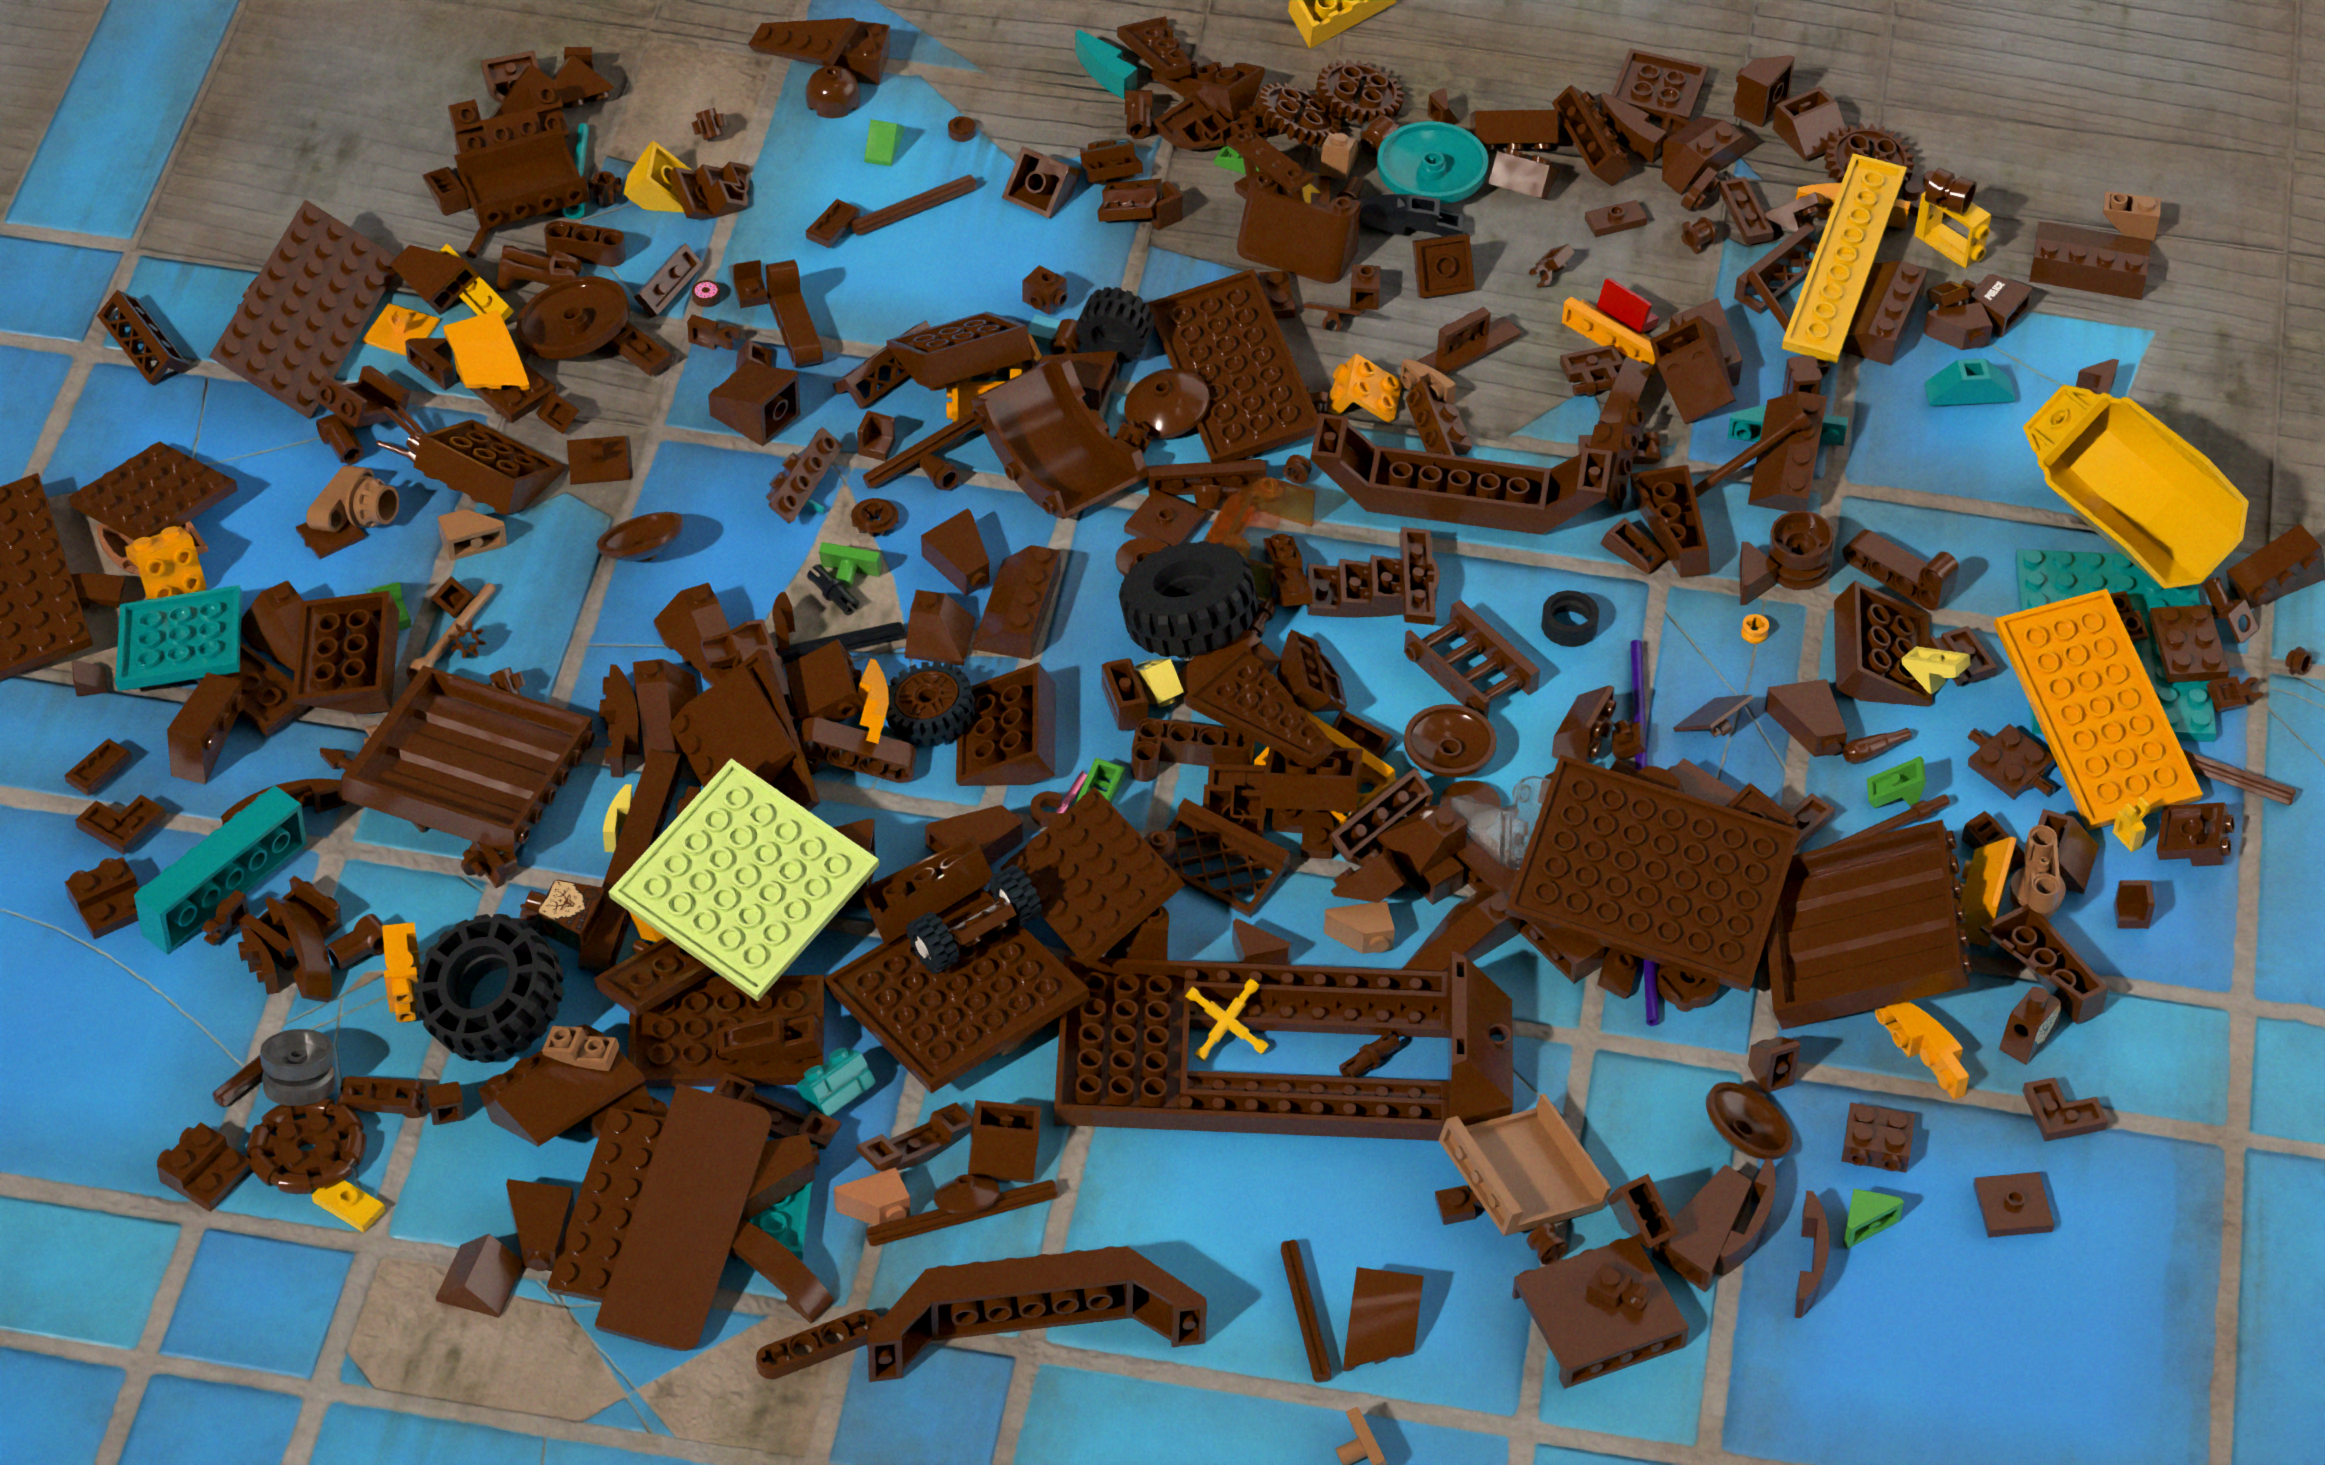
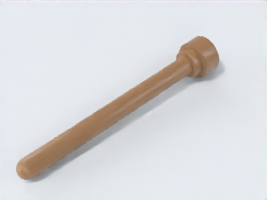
M485 584L426 656L413 660L406 669V674L411 681L423 665L434 668L433 665L454 641L448 638V634L456 635L458 630L455 624L458 623L461 627L467 626L468 621L473 619L496 590L494 584Z

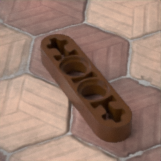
M863 1309L765 1345L759 1349L756 1355L757 1371L766 1379H777L867 1345V1335L880 1322V1318L876 1312ZM865 1323L871 1329L865 1330L863 1326L860 1327V1324ZM848 1328H850V1333H853L852 1337L849 1336ZM831 1333H838L843 1336V1340L832 1344L827 1342L825 1337ZM799 1345H808L812 1348V1351L802 1356L796 1354L794 1349ZM784 1352H788L789 1360H787V1356L784 1355ZM772 1359V1361L777 1362V1364L771 1365V1363L766 1362V1360Z

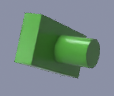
M826 542L821 543L819 550L821 565L838 569L836 579L838 578L844 583V588L852 587L856 573L880 576L882 569L880 552Z

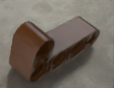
M795 259L767 264L766 284L769 304L793 367L798 368L822 363L823 352L821 343L800 291V276Z
M1867 529L1860 531L1843 547L1842 554L1847 563L1927 610L1937 609L1955 590L1959 565L1950 553L1941 551L1926 563Z
M817 717L804 719L797 731L811 776L817 771L820 762H824L896 783H907L914 777L917 750L910 743L880 735L879 742L876 744L866 741L868 731Z
M1146 718L1141 720L1136 726L1131 751V774L1138 781H1152L1159 773L1161 761L1209 767V764L1253 765L1255 740L1231 728Z

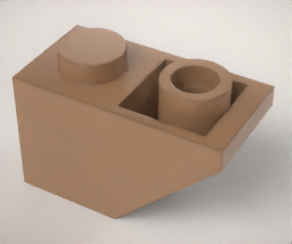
M2105 191L2103 214L2124 236L2155 241L2160 219L2161 198Z

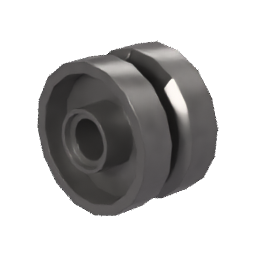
M292 1029L269 1037L261 1045L260 1058L261 1066L264 1070L262 1075L263 1091L268 1099L287 1106H304L317 1103L327 1098L334 1091L336 1079L335 1069L332 1065L334 1060L333 1043L328 1036L309 1029Z

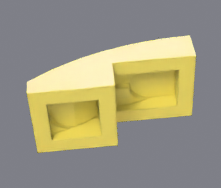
M625 784L615 796L607 811L603 826L605 852L615 851L619 837V828H623L633 799L632 784Z

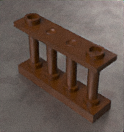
M1248 127L1226 139V145L1243 157L1246 177L1234 183L1236 193L1247 199L1249 184L1257 167L1259 172L1265 173L1278 183L1276 193L1304 201L1302 188L1315 181L1312 174Z
M1461 600L1451 605L1450 623L1431 635L1420 639L1411 630L1405 633L1404 653L1407 658L1420 666L1463 706L1479 712L1487 720L1490 702L1515 686L1521 688L1528 696L1538 690L1540 669ZM1454 634L1461 635L1468 641L1443 657L1439 656L1432 649V647ZM1475 651L1480 652L1487 658L1486 661L1462 675L1451 666ZM1494 669L1500 670L1507 676V678L1482 693L1471 684Z

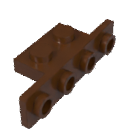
M1482 307L1439 329L1437 350L1417 360V362L1447 375L1519 338L1521 331L1506 317H1501L1490 323L1491 313L1485 307Z
M1420 380L1409 392L1406 402L1426 452L1456 456L1455 452L1466 455L1472 448V444L1460 417L1459 410L1450 403L1445 404L1433 400L1426 381Z
M1632 398L1625 401L1621 422L1597 424L1594 426L1589 447L1591 449L1612 451L1605 500L1615 511L1622 509L1623 501L1627 496L1629 475L1633 470L1632 463L1635 450L1638 448L1640 428L1644 423V413Z
M821 427L808 446L797 455L794 452L791 453L782 464L785 468L783 472L777 473L769 483L772 487L766 496L770 501L769 507L788 524L795 520L843 447L826 429Z

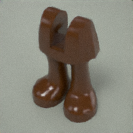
M504 245L502 258H500L497 291H509L515 280H529L550 287L561 281L577 278L582 268V262L573 256L554 251L552 257H545L518 249L512 245Z

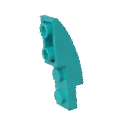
M1766 405L1732 413L1730 415L1727 438L1758 442L1761 437ZM1824 414L1819 443L1844 446L1848 417Z

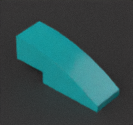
M1080 29L1075 32V53L1080 63L1099 84L1122 99H1125V90L1137 89L1138 68L1122 60L1121 50Z

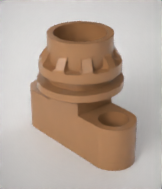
M344 465L311 504L307 511L306 521L309 528L328 532H338L348 520L355 527L375 528L380 524H389L395 519L399 509V496L393 486L385 485L382 480L375 478L370 468Z
M2037 825L2032 827L2028 833L2024 851L2025 867L2017 870L2012 876L2010 900L2013 904V910L2028 904L2033 911L2041 913L2047 920H2050L2062 904L2066 893V885L2059 872L2056 832L2048 826Z

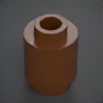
M1064 319L1059 323L1050 342L1052 355L1078 352L1082 343L1078 339L1079 334L1076 333L1077 320Z

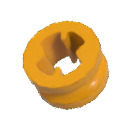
M1759 614L1746 616L1742 622V638L1752 644L1764 642L1768 637V620Z

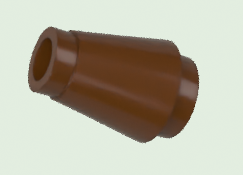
M930 453L925 454L921 458L920 467L937 489L947 491L957 485L959 473L954 464Z

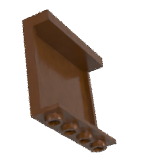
M562 127L454 155L459 180L466 190L468 201L481 230L590 201L585 177L580 176L567 149Z
M1636 1236L1617 1239L1609 1245L1594 1250L1587 1249L1579 1255L1565 1260H1555L1549 1265L1535 1270H1525L1514 1277L1512 1297L1514 1300L1522 1298L1560 1365L1559 1380L1564 1389L1686 1347L1689 1326ZM1603 1262L1633 1276V1284L1640 1283L1649 1289L1645 1296L1648 1299V1303L1642 1311L1635 1310L1622 1301L1619 1302L1617 1307H1614L1586 1293L1587 1284Z

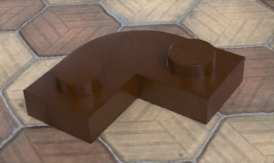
M1273 809L1272 831L1302 833L1301 857L1332 859L1333 842L1328 835L1334 829V822L1327 811L1306 812L1297 809L1276 811Z

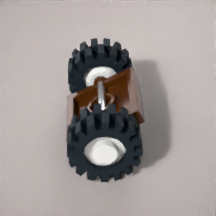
M1011 865L991 876L989 879L991 886L989 887L990 891L994 893L992 895L994 900L987 899L945 924H942V919L940 917L937 918L936 913L931 911L908 923L906 926L908 931L907 937L911 940V947H914V952L916 956L920 957L922 965L925 964L926 969L931 971L932 974H937L959 961V952L956 950L958 949L956 944L964 945L965 947L974 945L982 939L981 935L989 930L992 932L1000 930L1009 923L1014 924L1015 927H1020L1042 913V905L1039 903L1040 898L1035 894L1037 891L1035 887L1031 886L1029 877H1025V872L1023 870L1020 871L1017 865Z

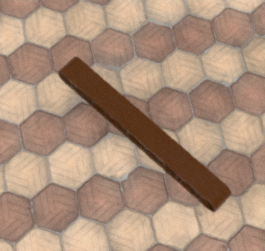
M656 749L649 751L602 888L606 889V910L582 953L579 952V969L603 973L616 965L631 917L627 909L609 897V890L660 836L682 772L683 754Z

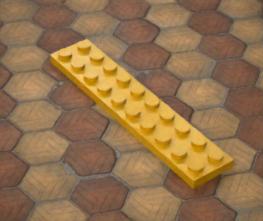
M1852 154L1785 333L1781 349L1806 356L1812 355L1817 359L1837 364L1903 183L1907 167Z

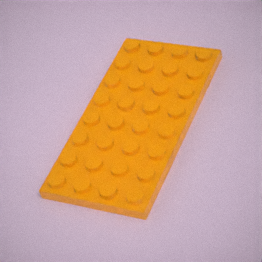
M2107 589L1995 619V629L2087 831L2115 824L2117 812L2124 809L2127 803L2135 807L2140 797H2143L2150 805V810L2147 814L2162 811L2163 807L2168 805H2184L2201 799L2203 793Z

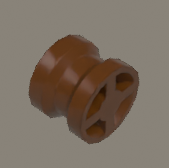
M1550 1222L1535 1228L1527 1238V1244L1531 1250L1538 1252L1537 1258L1544 1265H1549L1553 1261L1562 1258L1569 1247L1566 1240L1558 1236V1230L1555 1225Z

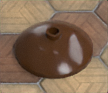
M1178 368L1163 369L1145 376L1133 386L1126 397L1124 412L1128 424L1132 419L1146 424L1150 429L1148 435L1152 436V439H1168L1188 432L1203 419L1209 408L1210 395L1204 380L1194 372Z
M656 512L642 515L620 523L605 532L598 539L597 547L602 555L611 559L651 561L657 557V554L667 549L680 535L684 527V521L682 516L675 512Z
M1441 704L1423 709L1414 715L1405 729L1404 746L1409 758L1421 769L1437 776L1463 777L1476 773L1492 760L1496 750V733L1491 723L1479 712L1461 705Z
M1733 1082L1718 1083L1708 1092L1706 1096V1109L1709 1119L1719 1135L1731 1147L1748 1156L1762 1160L1766 1158L1772 1160L1782 1158L1790 1150L1793 1138L1787 1121L1780 1111L1761 1094L1744 1085Z

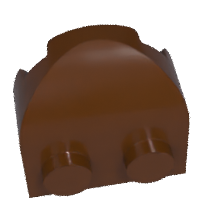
M534 50L481 60L485 84L491 98L501 102L527 66L532 64L539 69Z
M1114 139L1101 140L1089 143L1088 150L1086 151L1085 149H1080L1082 174L1089 182L1094 184H1103L1108 182V179L1117 177L1120 179H1130L1135 177V174L1143 173L1142 162L1135 155L1134 143L1126 141L1125 144L1116 145Z

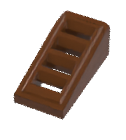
M449 167L422 175L425 184L444 216L469 208L466 190Z
M1625 517L1606 532L1600 543L1610 552L1647 574L1652 572L1668 557ZM1642 550L1643 553L1640 555L1637 551ZM1649 555L1654 558L1650 562L1645 560Z
M1983 811L1965 824L1961 840L1975 850L2010 836L1989 813ZM2015 844L2009 874L2025 864L2024 852L2017 844Z

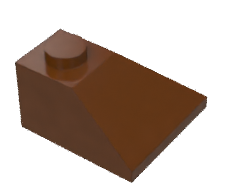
M916 590L909 616L905 658L932 662L940 661L941 663L964 666L976 618L945 593Z
M1447 804L1423 806L1379 834L1377 840L1416 876L1420 877L1466 847L1468 823Z

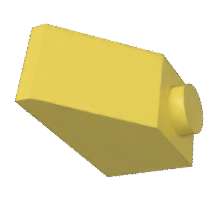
M1171 658L1146 660L1134 666L1148 704H1158L1159 708L1176 701L1174 696L1184 692Z

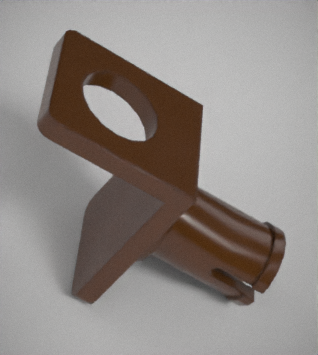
M2219 577L2208 579L2202 584V588L2205 590L2211 603L2210 609L2213 618L2227 619L2237 643H2243L2258 629L2246 599H2228ZM2241 615L2247 619V628L2244 632L2238 626V620Z

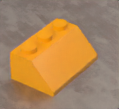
M2008 837L1975 849L1972 861H1965L1962 878L1967 880L1966 884L1960 883L1963 898H1959L1958 901L1963 905L1966 922L1961 923L1962 929L1965 928L1970 943L1989 947L1991 939L1979 931L1980 926L1997 919L2017 838Z

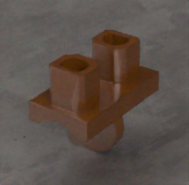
M472 841L469 849L465 850L462 854L464 859L461 862V869L466 875L470 876L477 874L481 877L485 874L494 887L498 888L504 885L506 875L517 871V858L514 854L508 852L498 855L497 853L501 850L479 841L477 843Z

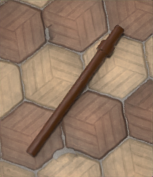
M1943 794L1927 802L1924 800L1911 805L1910 809L1826 847L1887 833L1915 820L1920 822L1931 817V813L1950 805V800L1946 794Z

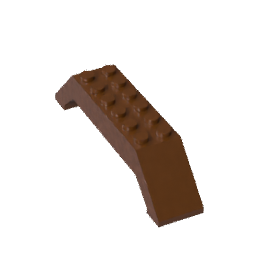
M1319 413L1311 460L1366 512L1542 535L1606 498L1612 451L1583 448L1581 454L1553 468H1543L1376 446L1348 422L1349 417Z
M1109 1246L1097 1250H1075L1070 1253L1040 1254L1035 1257L1006 1258L990 1262L976 1261L970 1264L941 1265L936 1268H928L924 1270L867 1335L869 1382L902 1379L903 1370L931 1341L1129 1318L1135 1319L1169 1339L1172 1347L1205 1344L1207 1302L1204 1296L1128 1246Z

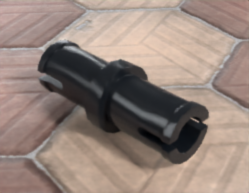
M821 564L813 566L812 568L820 576H816L809 570L807 578L822 591V595L826 600L833 601L845 615L853 614L854 611L847 603H850L857 610L860 605L859 600L854 598L844 588L845 585L840 579H835Z

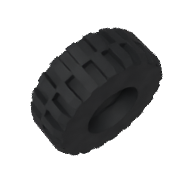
M1199 541L1198 543L1183 542L1180 545L1172 547L1170 545L1161 548V551L1156 553L1152 552L1145 556L1144 560L1140 563L1137 562L1131 568L1130 573L1125 575L1119 591L1120 605L1130 638L1145 651L1152 654L1155 652L1163 657L1177 656L1178 658L1188 657V655L1197 654L1198 656L1206 654L1207 651L1213 649L1218 650L1228 642L1238 639L1241 633L1250 627L1258 610V595L1249 562L1234 548L1229 549L1225 544L1218 542L1216 544L1209 541Z
M488 914L474 916L473 920H463L455 924L456 927L452 930L445 931L438 937L440 940L434 947L431 946L425 954L424 964H420L417 973L419 981L418 984H415V998L419 1001L416 1003V1010L419 1018L423 1020V1026L449 1051L468 1061L477 1059L480 1063L494 1062L495 1058H499L502 1061L514 1057L516 1052H524L532 1046L531 1043L538 1037L541 1038L546 1033V1027L551 1020L554 1021L558 1013V1002L562 1001L564 988L560 986V983H563L564 975L562 967L559 966V957L556 952L549 946L547 941L524 921L518 918H510L506 914H493V917H490ZM508 967V979L500 995L483 1007L470 1009L471 995L477 983L489 972Z

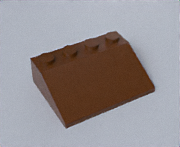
M2039 221L2029 282L2141 300L2148 271L2150 240Z
M1903 261L1873 263L1842 352L1891 366L1923 296L1928 268Z
M988 311L886 340L887 347L916 383L929 388L930 391L942 390L946 388V384L952 382L965 383L971 381V377L975 375H992L997 373V369L1002 367L1016 368L1021 366L1023 361L1032 359L1027 325Z
M473 419L421 435L413 466L424 472V476L430 479H438L447 484L449 489L461 491L469 495L473 501L485 503L493 507L495 512L503 515H510L513 512L524 509L565 469V465Z
M1854 581L1834 600L1836 690L1860 701L1929 707L1932 704V694L1928 693L1904 667L1901 659L1916 646L1930 648L1928 646L1930 639L1929 614Z
M390 591L301 601L292 691L293 704L358 714L391 710L400 611Z
M1037 662L972 685L976 708H974L975 715L974 718H971L970 725L968 727L964 726V732L960 735L957 734L956 783L959 786L1029 785L1055 776L1056 683L1041 664Z
M743 666L687 702L669 724L703 787L714 778L730 759H733L770 785L797 753V749L750 668L747 666Z
M586 1024L575 1026L582 1027L586 1036L605 1037L600 1031ZM542 1047L541 1051L533 1056L516 1062L514 1067L507 1072L491 1077L487 1084L480 1087L478 1091L491 1122L539 1147L645 1081V1077L619 1050L610 1071L578 1067L545 1056L542 1052Z

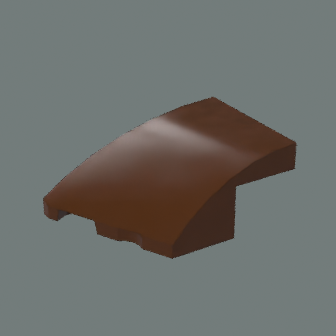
M1194 95L1155 119L1151 125L1165 140L1187 150L1228 146L1226 145V139L1242 131L1234 121L1227 123L1214 108L1208 111Z
M729 161L723 168L702 164L696 171L674 167L668 173L686 218H716L744 210L748 206L747 191L749 190V184L746 182V175L749 172L748 165Z
M1209 764L1208 785L1204 784L1203 808L1264 838L1268 808H1264L1263 773L1265 765Z
M1357 1267L1343 1371H1351L1354 1369V1366L1371 1361L1378 1364L1386 1362L1392 1357L1401 1358L1414 1354L1424 1276Z

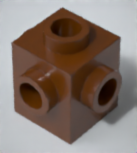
M1040 265L1022 281V301L1048 315H1051L1058 307H1062L1067 301V279Z

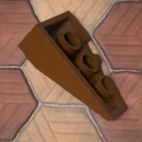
M287 580L262 591L242 617L241 633L252 648L258 652L264 651L272 656V661L278 665L284 664L295 671L300 610L303 599Z
M709 582L680 591L653 620L654 626L664 645L670 650L674 649L682 656V661L688 666H694L702 673V678L711 686H714L730 673L733 667L709 669L700 643L702 638L730 631L729 625Z
M1478 891L1456 904L1401 970L1448 972L1452 951L1474 962L1519 934L1520 919L1505 914L1509 898L1502 891Z

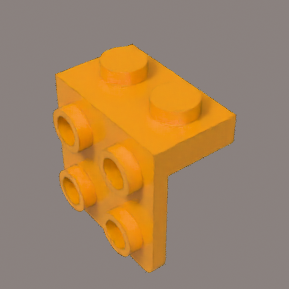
M1357 353L1345 364L1341 363L1338 365L1333 374L1335 379L1334 385L1328 395L1330 399L1328 412L1333 415H1340L1352 402H1355L1388 423L1395 419L1402 383L1398 378Z
M181 526L165 528L160 534L150 538H138L133 544L125 547L128 559L138 567L147 600L206 590V582L193 538Z

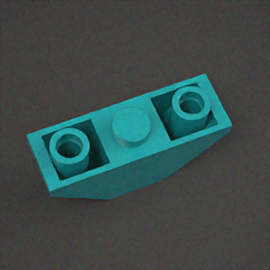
M1987 359L1956 360L1925 381L1924 384L1929 406L2015 401L2010 378Z

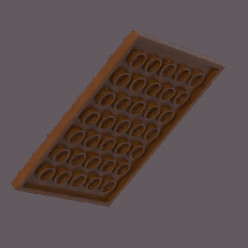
M1560 754L1505 914L1749 993L1801 830Z

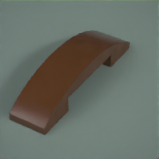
M324 778L303 779L275 785L301 803L302 808L313 805L316 814L346 805V801L342 800V780ZM272 787L256 792L228 809L221 816L222 826L232 819L237 812L242 811L254 802L260 794L265 793Z
M268 896L265 902L274 925L286 928L300 965L293 973L301 997L303 999L328 1003L332 997L331 967L327 948L319 927L308 911L300 904Z
M725 1072L712 1091L713 1094L766 1109L772 1119L768 1136L774 1139L808 1134L810 1144H817L818 1149L826 1150L841 1127L840 1121L815 1110L806 1115L755 1092V1084Z
M955 1102L932 1112L930 1120L926 1124L889 1140L881 1134L858 1144L856 1150L878 1171H886L895 1167L897 1170L906 1169L933 1158L961 1140L971 1131L972 1117Z
M1765 1159L1754 1183L1751 1201L1758 1203L1755 1213L1744 1235L1731 1230L1719 1255L1717 1275L1724 1276L1747 1260L1755 1251L1766 1232L1771 1217L1776 1188L1775 1167L1772 1159Z
M1808 1190L1806 1191L1803 1207L1801 1237L1814 1238L1812 1271H1800L1796 1292L1795 1318H1802L1815 1302L1822 1286L1829 1253L1827 1219L1819 1199L1813 1191Z
M742 1218L740 1219L729 1255L734 1260L741 1257L787 1296L786 1303L811 1324L833 1303V1297L818 1278L785 1246L757 1226Z

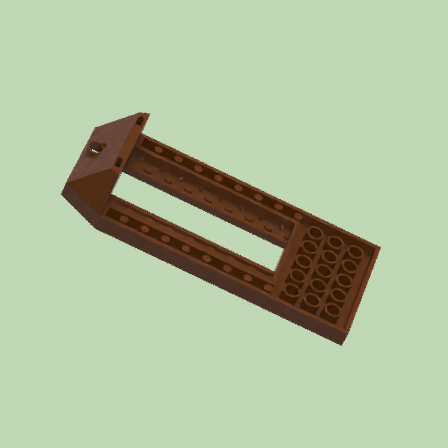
M1454 951L1451 953L1448 972L1102 957L1087 968L1077 956H1064L1063 965L1089 988L1090 998L1060 1015L1054 1125L1438 1141L1447 1118L1458 1116L1464 1126L1512 1114V999L1467 957ZM1252 979L1259 984V988L1245 1001V1007L1236 1018V1020L1250 1030L1384 1035L1387 1031H1391L1392 1035L1395 1034L1396 1036L1448 1038L1447 1081L1187 1071L1189 1027L1214 1028L1218 1021L1204 1011L1205 1008L1196 1001H1190L1185 995L1193 986L1199 990L1202 997L1209 1002L1212 1000L1226 1011L1235 997L1238 998L1241 995L1246 982ZM1500 1034L1502 1035V1041H1494L1490 1036Z

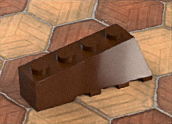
M2026 904L1980 926L1979 931L2018 958L2047 992L2062 1002L2061 1007L2076 1024L2103 1012L2109 988L2041 913L2033 911Z

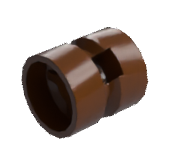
M1939 167L1929 181L1925 193V201L1939 207L1945 204L1947 210L1963 216L1972 203L1977 182L1962 176L1956 179L1954 173Z

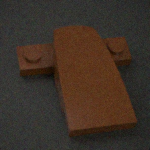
M1401 527L1399 533L1400 559L1371 555L1369 563L1339 559L1337 567L1308 563L1306 578L1313 592V604H1307V615L1360 618L1404 614V622L1434 625L1436 619L1435 602L1437 601L1440 572L1435 559L1432 558L1431 530Z

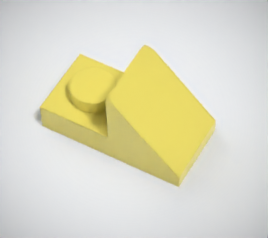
M1918 646L1901 658L1904 667L1930 694L1941 688L1945 684L1946 678L1959 676L1960 673L1971 665L1970 654Z

